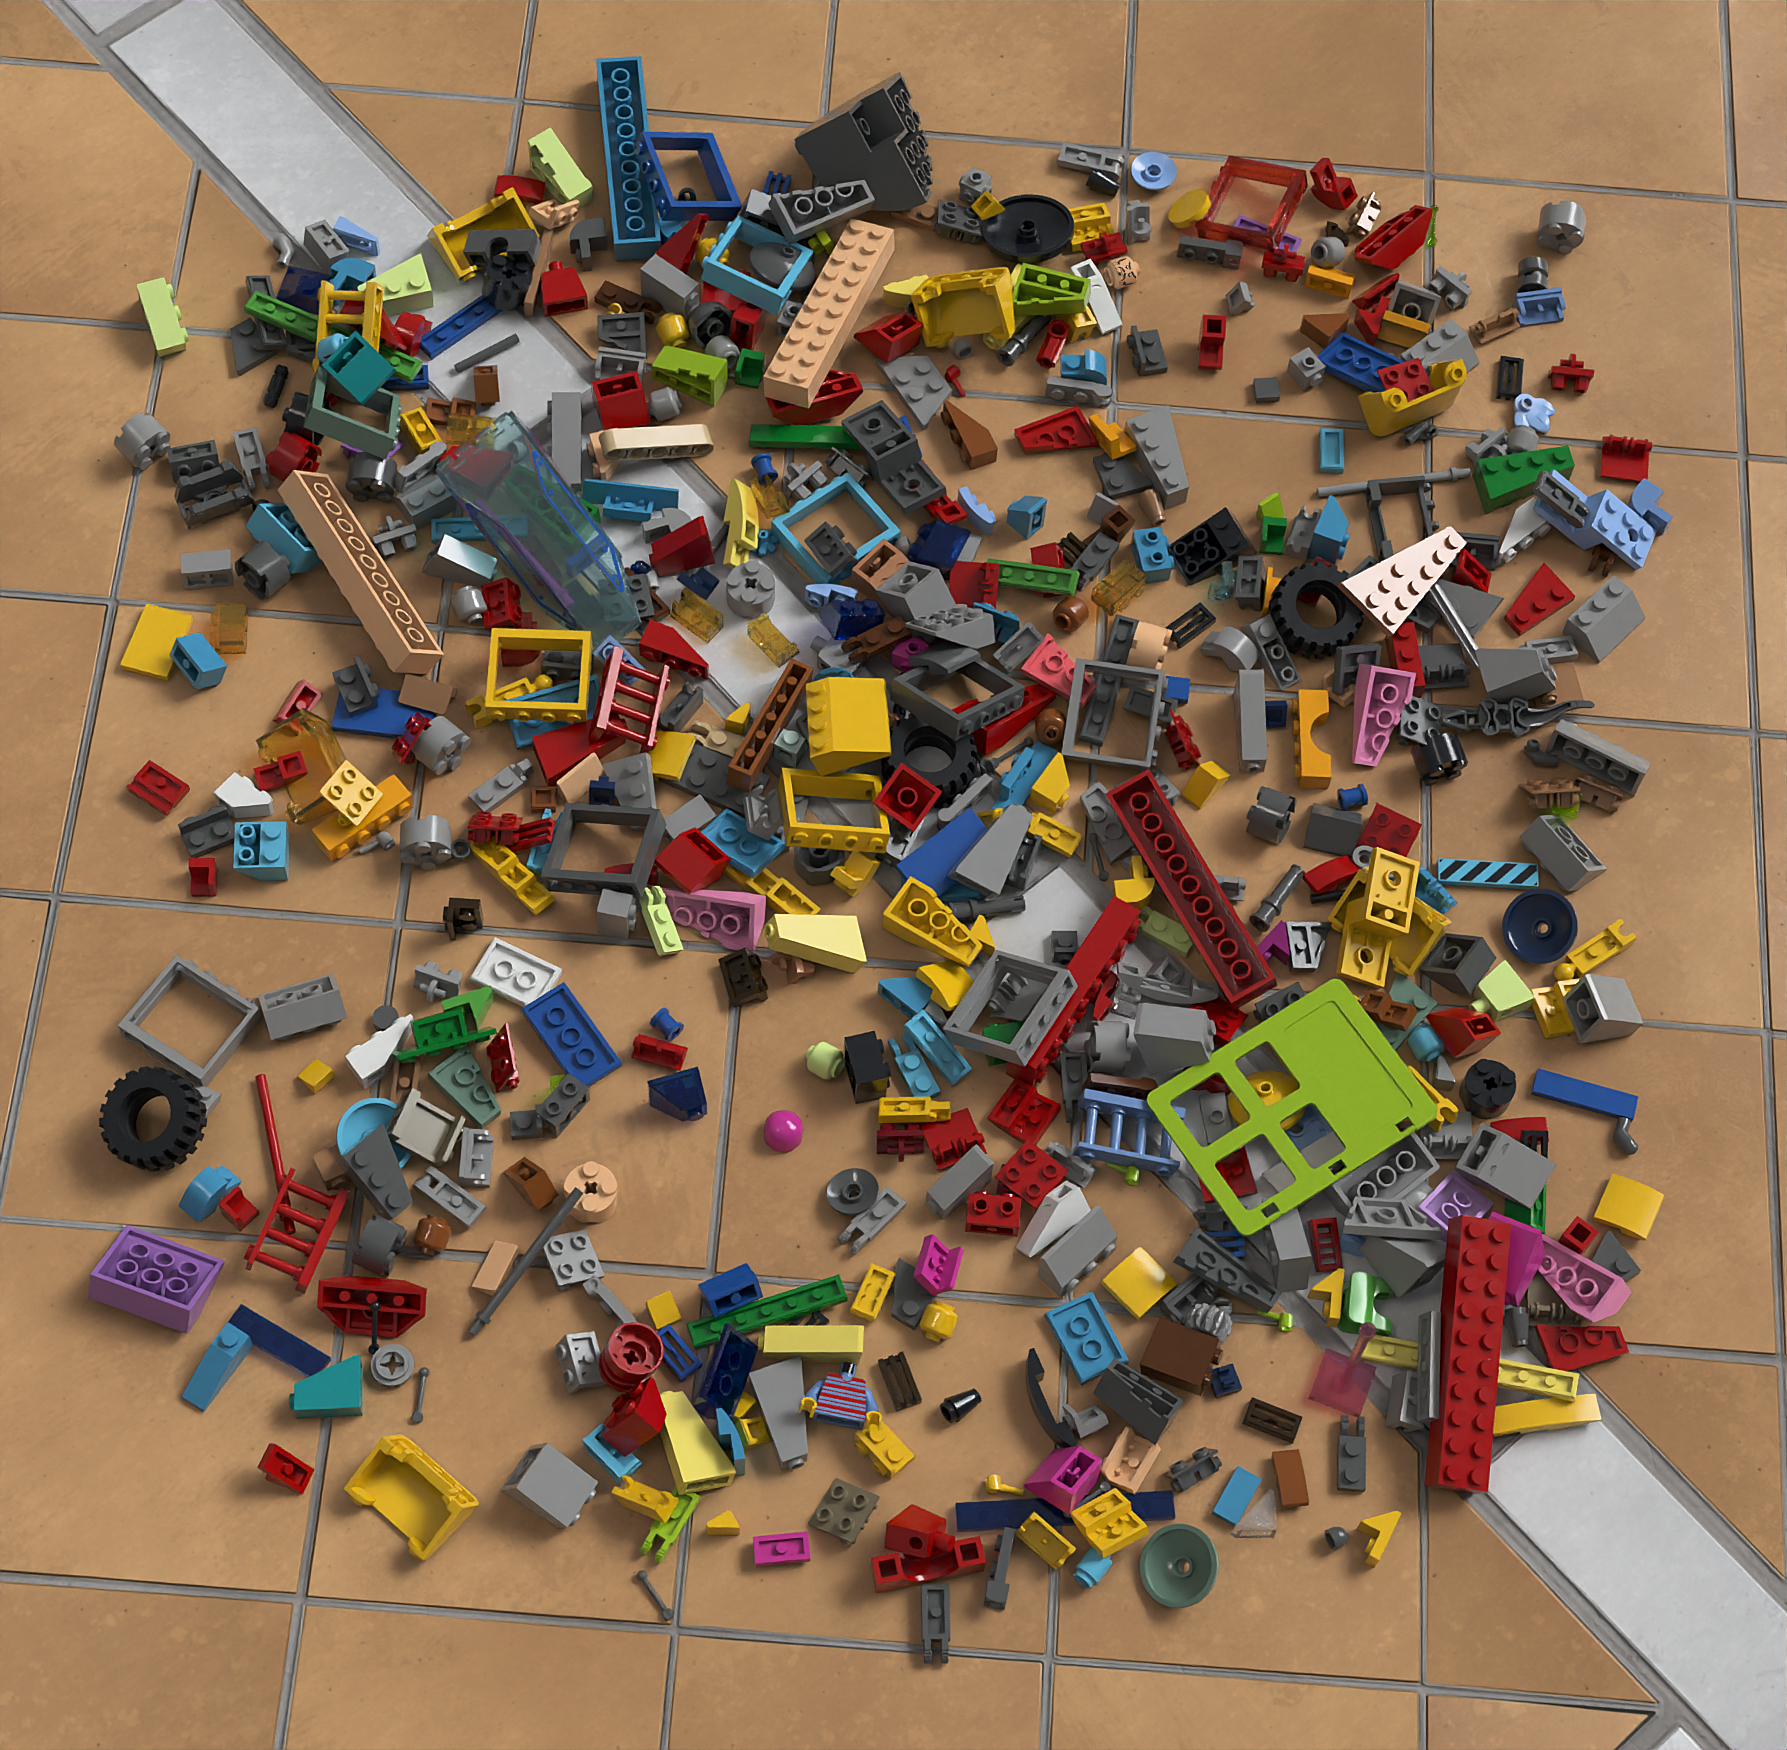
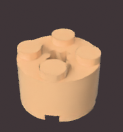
M1139 621L1126 665L1161 670L1162 663H1159V660L1164 661L1168 649L1167 646H1164V643L1169 644L1173 630Z
M593 1161L586 1162L569 1173L564 1183L565 1200L575 1187L584 1193L569 1212L570 1215L582 1223H600L611 1217L616 1210L618 1202L617 1181L613 1173L605 1166Z

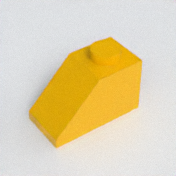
M1058 752L1032 786L1029 799L1054 815L1059 808L1063 809L1070 799L1068 795L1070 784L1061 753Z

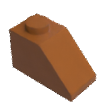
M497 365L474 366L476 404L481 403V406L488 407L494 406L495 402H500Z
M525 1157L503 1172L524 1200L536 1210L549 1206L553 1199L559 1196L545 1170Z

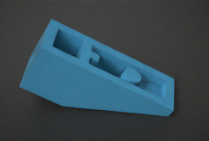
M227 1322L209 1346L182 1394V1398L205 1412L253 1348L250 1336Z

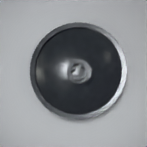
M1026 194L1004 199L999 203L1005 208V211L982 221V238L986 247L999 258L1015 263L1029 264L1052 259L1066 250L1074 236V220L1070 211L1057 200L1042 195Z

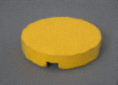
M1195 189L1185 193L1172 205L1168 215L1169 220L1176 228L1189 227L1192 225L1190 222L1202 219L1211 205L1210 197L1202 189Z

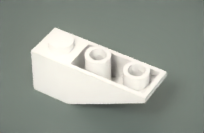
M1088 259L1070 267L1069 274L1091 279V295L1087 305L1097 322L1096 326L1103 335L1122 327V321L1104 279L1092 260Z
M1534 497L1516 509L1499 551L1496 566H1499L1504 561L1506 563L1511 561L1520 549H1527L1536 537H1543L1550 530V523L1533 510L1536 502Z
M411 1014L405 1018L400 1017L396 1019L391 1027L384 1031L376 1032L369 1041L363 1045L353 1047L345 1056L348 1068L364 1089L388 1074L395 1061L392 1053L402 1050L412 1033L410 1021L413 1020V1016Z
M1065 1181L1048 1193L1018 1242L1017 1250L1031 1258L1033 1255L1042 1252L1043 1248L1052 1241L1061 1238L1067 1230L1084 1218L1091 1210L1081 1189Z

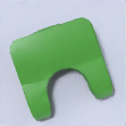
M1358 1271L1351 1275L1350 1281L1343 1282L1341 1316L1337 1325L1340 1331L1361 1335L1371 1333L1389 1336L1392 1334L1393 1322L1389 1318L1379 1315L1373 1305L1374 1299L1386 1300L1395 1295L1384 1279Z

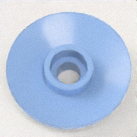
M1147 152L1139 155L1133 161L1131 174L1139 186L1148 190H1162L1174 182L1177 169L1174 162L1168 156L1158 152Z

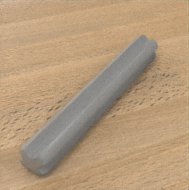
M1438 584L1432 585L1428 590L1429 596L1474 668L1480 669L1475 650L1479 649L1441 587Z

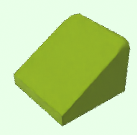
M1278 492L1273 493L1258 504L1256 517L1261 523L1263 516L1284 517V510Z

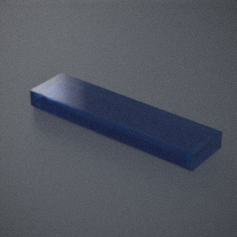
M240 1304L228 1321L249 1335L253 1345L307 1377L325 1370L331 1361L330 1356Z

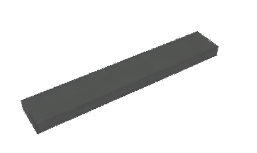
M1116 614L1102 662L1126 665L1139 620ZM1098 674L1095 682L1096 691L1090 699L1079 735V741L1103 746L1123 677Z

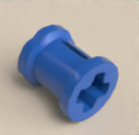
M769 453L758 454L751 460L752 467L756 468L758 473L757 481L759 484L767 485L778 478L777 471L773 470L771 465L772 457Z
M1358 784L1356 788L1344 790L1340 788L1337 790V799L1342 810H1347L1349 806L1358 804L1362 806L1368 805V794L1363 784Z
M667 1008L660 1009L650 1020V1025L657 1027L665 1035V1039L668 1042L675 1039L684 1027L681 1022H677L669 1015Z

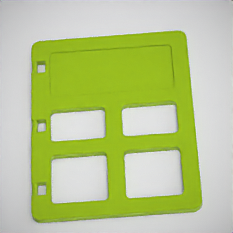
M1331 979L1212 1053L1210 1055V1062L1191 1066L1151 1091L1147 1096V1105L1237 1232L1244 1237L1256 1234L1276 1219L1286 1215L1330 1187L1342 1177L1352 1173L1396 1145L1408 1135L1429 1124L1436 1118L1438 1113L1435 1103L1344 982L1339 979ZM1263 1044L1271 1046L1299 1084V1089L1272 1106H1266L1235 1064L1236 1061ZM1219 1075L1247 1112L1250 1119L1207 1147H1201L1175 1112L1171 1102L1210 1077ZM1309 1105L1315 1106L1345 1147L1342 1153L1316 1169L1309 1166L1280 1126L1283 1121ZM1408 1119L1412 1126L1400 1132L1396 1126ZM1262 1136L1266 1138L1295 1178V1182L1252 1210H1246L1218 1172L1215 1165L1251 1141ZM1341 1161L1345 1168L1333 1175L1329 1168ZM1274 1204L1278 1211L1266 1218L1261 1211Z

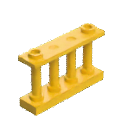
M321 281V288L318 289L320 304L316 354L312 361L314 375L319 363L323 364L317 357L318 343L321 339L331 335V324H361L363 327L362 337L379 353L383 286L376 282H366V289L364 291L334 290V285ZM333 300L364 301V312L362 315L332 314Z

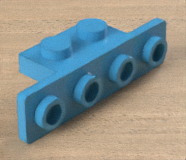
M584 479L582 499L587 502L604 504V517L645 522L652 518L653 510H662L663 508L678 509L679 490Z
M1036 741L1031 749L1026 747L1022 754L1017 753L1012 761L1010 772H1004L1000 778V795L991 809L1005 808L1010 804L1023 806L1030 796L1032 786L1055 757L1057 751L1040 741Z

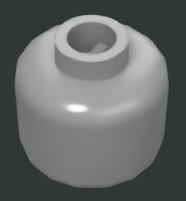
M1337 237L1319 238L1311 247L1312 260L1319 267L1337 266L1343 261L1345 256L1344 244Z
M725 335L712 338L705 348L706 355L727 359L728 369L733 368L738 362L740 351L734 342Z
M670 387L650 393V402L646 403L649 415L651 417L655 415L658 421H664L679 415L680 408H683L677 390L673 391Z
M1518 425L1517 428L1511 429L1505 443L1508 446L1506 452L1510 455L1535 451L1539 442L1535 430L1526 425Z
M466 586L454 592L455 596L452 598L451 603L457 618L460 621H468L469 624L481 621L483 619L482 615L487 609L481 591L472 586Z

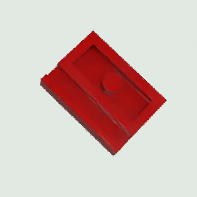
M151 760L136 774L133 782L126 786L130 793L166 816L170 814V810L175 808L190 791L188 784Z

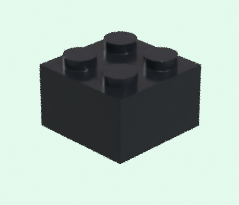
M875 1031L844 1037L843 1059L845 1060V1067L855 1104L885 1098L887 1088L890 1087V1067L888 1062H883L882 1054L885 1053L882 1039H877Z

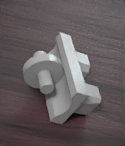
M1139 200L1127 202V244H1132L1138 240H1150L1151 225L1148 202L1142 204Z
M1441 266L1436 270L1428 288L1429 291L1437 295L1441 292L1445 293L1447 296L1444 302L1452 310L1459 305L1462 308L1468 305V298L1472 292L1469 289L1470 285L1465 282L1467 275L1464 272L1456 275L1453 272L1449 273Z
M1500 427L1496 432L1486 429L1480 437V445L1471 442L1466 446V456L1473 460L1474 469L1478 459L1507 455L1508 446L1505 444V429Z
M817 460L804 471L806 469L804 463H801L799 466L790 463L787 466L789 474L785 477V480L791 483L787 486L788 491L784 493V496L788 500L793 497L796 501H803L812 494L805 487L808 483L816 490L822 488L827 482V478L820 471L823 465Z
M389 515L385 517L386 524L378 526L379 532L383 534L374 536L372 541L374 547L378 548L381 556L385 559L396 553L392 543L401 541L404 551L417 548V530L415 524L395 530V528L403 526V522L401 519L392 521Z
M427 961L424 966L417 965L414 987L427 993L426 1001L433 1002L436 996L449 999L460 995L462 973L454 969L449 970L447 974L439 972L440 966L437 963Z

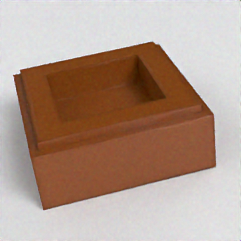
M556 786L531 787V813H544L546 808L551 809L552 813H556Z

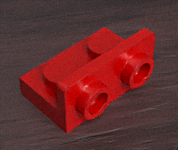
M508 577L481 585L482 596L487 606L486 611L483 613L484 627L488 631H492V628H501L510 624L516 629L522 628L521 619L523 618V611L520 607V587Z

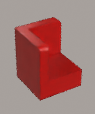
M189 858L188 868L191 874V896H217L218 868L215 858Z
M239 1186L235 1187L218 1203L222 1215L240 1232L260 1214L259 1210L244 1197L243 1191Z

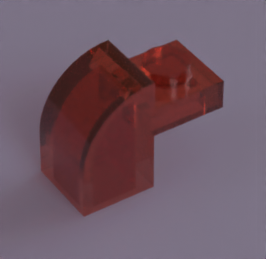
M522 612V629H538L537 621H533L532 612ZM501 649L502 667L526 666L534 662L542 650Z

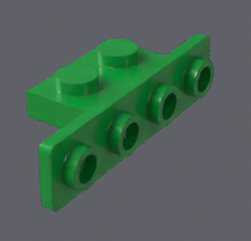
M461 1008L410 1021L416 1046L393 1052L392 1057L393 1059L401 1060V1063H407L416 1060V1055L426 1053V1056L440 1054L442 1048L449 1046L451 1049L465 1047V1042L475 1040L476 1043L488 1041L491 1039L490 1035L497 1034L496 1028L489 1026L467 1032L463 1011Z

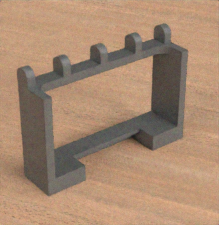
M1425 476L1368 480L1365 497L1379 563L1394 555L1391 540H1387L1380 508L1381 496L1417 493L1426 538L1433 535L1432 530L1440 528L1438 521H1430L1428 510L1434 509L1435 503L1434 501L1425 500L1424 492L1431 490L1430 483H1424Z

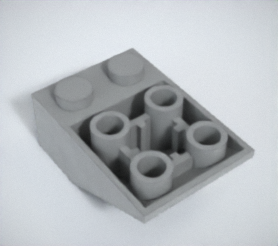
M966 604L953 605V608L949 610H937L930 616H917L914 618V621L905 623L907 628L975 649L995 643L993 615L985 613L979 608H968Z
M1481 1123L1456 1168L1467 1181L1531 1209L1556 1164L1505 1133Z

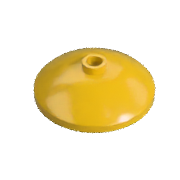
M1262 1070L1245 1076L1266 1106H1272L1299 1089V1084L1293 1076L1281 1071ZM1230 1092L1228 1097L1229 1112L1232 1119L1240 1126L1248 1121L1250 1117L1234 1094ZM1306 1107L1280 1124L1282 1129L1287 1130L1295 1125L1303 1116Z

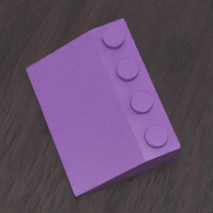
M126 1225L90 1274L88 1298L187 1334L199 1318L224 1266L225 1260Z

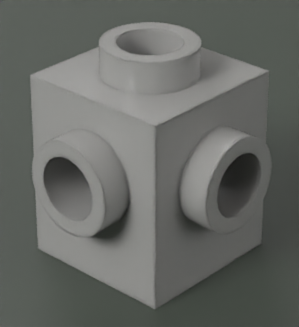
M971 167L968 173H964L959 180V199L972 205L986 190L991 194L993 190L991 186L992 176L988 175L985 171Z

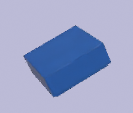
M1166 676L1169 680L1167 693H1164V696L1176 699L1178 703L1187 704L1190 679Z

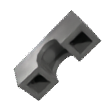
M535 229L469 230L463 253L470 267L474 265L477 267H487L494 256L504 252L508 253L511 260H525L530 266H536L542 244Z

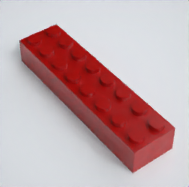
M1113 896L1065 968L1073 976L1078 985L1077 989L1026 1066L1008 1061L1006 1075L1013 1079L1021 1080L1033 1087L1037 1082L1042 1083L1048 1073L1046 1068L1049 1063L1054 1064L1061 1053L1059 1048L1062 1043L1067 1044L1071 1039L1075 1023L1080 1024L1087 1013V1010H1085L1089 1003L1093 1004L1096 1001L1099 993L1098 989L1111 974L1114 964L1123 960L1127 944L1131 946L1138 936L1137 930L1141 924V921L1138 920L1139 909Z

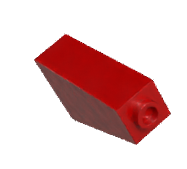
M614 712L609 714L608 719L611 720V723L628 729L625 719H620L619 714ZM591 718L587 722H578L533 736L532 744L547 786L557 787V781L591 753H595L600 760L625 744L626 739L609 732L607 734L603 733L598 741L589 739Z

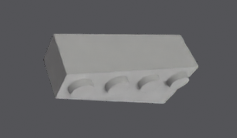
M1167 405L1126 420L1124 432L1137 445V450L1132 453L1146 478L1152 482V489H1156L1157 493H1160L1164 510L1185 503L1189 485L1169 406Z

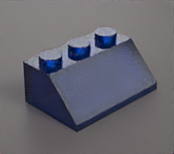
M725 1323L719 1332L693 1403L694 1409L707 1419L716 1420V1409L722 1408L731 1421L733 1420L758 1351V1346L730 1323Z

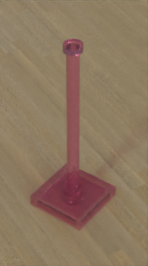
M1365 1322L1360 1326V1335L1350 1356L1328 1348L1325 1349L1308 1399L1357 1418L1361 1415L1377 1368L1360 1361L1369 1340L1376 1334V1327L1370 1322Z

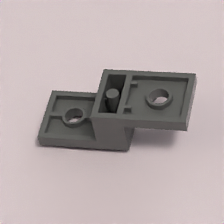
M883 400L841 421L843 429L866 454L870 475L905 515L947 494L943 483L922 461L918 439ZM911 486L918 487L916 489H909Z

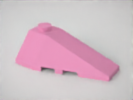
M1359 663L1355 685L1352 763L1377 766L1390 741L1389 736L1394 726L1398 725L1405 705H1408L1412 698L1416 673Z
M662 888L666 896L665 903L673 921L700 931L701 935L721 942V945L728 949L740 950L747 948L751 952L755 951L765 921L766 896L713 890H698L688 894L682 889Z
M1542 1234L1545 1256L1538 1271L1568 1307L1592 1323L1616 1314L1632 1293L1623 1278Z

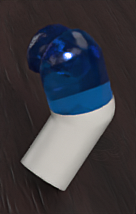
M643 560L635 561L630 566L631 571L636 575L646 574L648 586L654 592L659 590L656 570Z

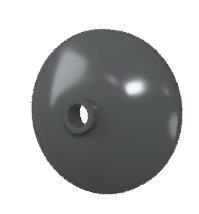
M765 242L756 245L751 250L748 260L752 271L761 280L779 288L801 253L781 243ZM808 260L797 277L794 287H791L790 290L802 291L814 283L816 270L811 260Z

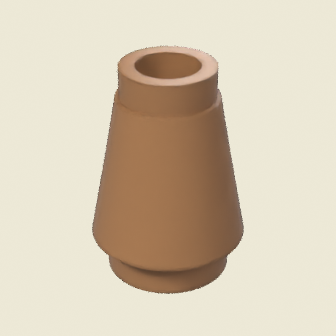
M1149 489L1139 494L1138 504L1152 525L1158 526L1163 524L1166 519L1160 493H1157L1156 489Z

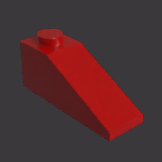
M698 213L662 245L655 254L686 274L710 215Z

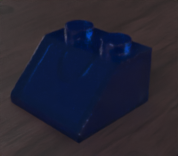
M939 520L928 524L925 523L919 528L916 541L908 548L906 558L910 562L937 568L941 574L950 571L972 532Z
M873 600L831 602L819 607L817 610L818 615L834 640H848L851 637H857V635L882 624L885 618L884 611L878 602Z

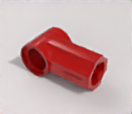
M1056 319L1050 322L1048 332L1036 358V362L1047 369L1055 368L1062 349L1067 343L1069 326L1065 321Z

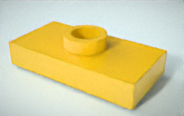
M871 1263L852 1304L850 1313L875 1323L896 1273Z

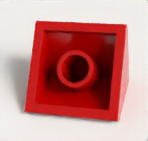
M901 762L872 804L914 833L943 791Z

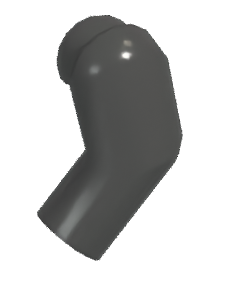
M1419 423L1402 437V440L1408 446L1412 445L1417 439L1431 440L1438 435V428L1435 425Z
M1535 739L1527 741L1524 751L1534 764L1557 767L1558 755L1543 753L1539 749V742Z
M1620 1117L1613 1134V1141L1622 1152L1633 1155L1638 1150V1144L1628 1133L1631 1121L1625 1117Z

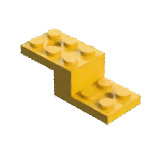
M1379 847L1372 849L1364 897L1347 904L1336 969L1337 975L1377 989L1384 987L1392 939L1409 933L1420 862ZM1389 873L1393 874L1396 879L1395 886L1389 882ZM1361 951L1366 953L1368 957L1367 963L1361 960Z

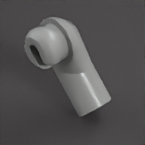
M279 235L273 239V245L281 252L276 264L285 269L294 254V248L288 237Z

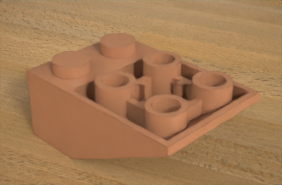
M883 539L852 568L851 585L894 617L877 595L875 589L909 560L900 550Z

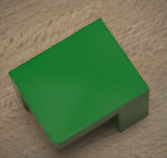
M742 348L735 370L736 385L755 389L759 388L765 368V353Z
M1263 516L1260 528L1259 553L1283 554L1287 518Z

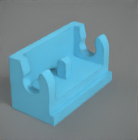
M602 1423L582 1440L583 1448L621 1486L625 1482L622 1476L631 1477L643 1464L632 1453L624 1457L601 1437L605 1425Z

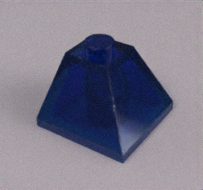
M289 266L276 299L305 312L319 315L318 289L321 288V281L329 282L332 279V275Z
M698 1066L647 1081L648 1102L651 1107L682 1122L686 1120L697 1121L703 1118L704 1115H707V1101Z

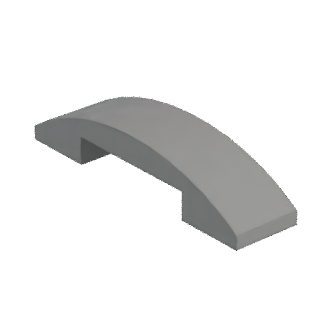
M1118 962L1116 966L1117 977L1133 990L1156 1000L1193 1004L1211 1001L1218 997L1217 983L1192 978L1190 987L1145 978L1143 976V967Z

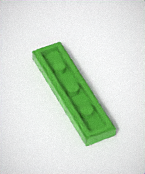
M991 558L987 560L988 563L999 564V586L1074 596L1080 575L1077 570Z

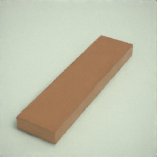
M546 227L542 234V245L537 263L532 270L531 286L524 299V314L529 317H533L542 285V273L546 271L553 245V229L549 230Z

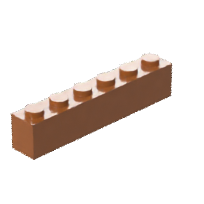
M792 658L790 659L728 765L727 784L748 793L750 792L774 751V743L783 728H787L804 699L806 684L812 682L814 667Z

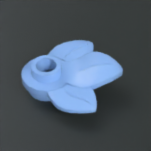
M1525 393L1518 395L1514 400V411L1516 413L1513 420L1516 428L1518 425H1526L1546 434L1550 426L1549 416L1555 413L1554 407L1545 399H1534L1531 395Z

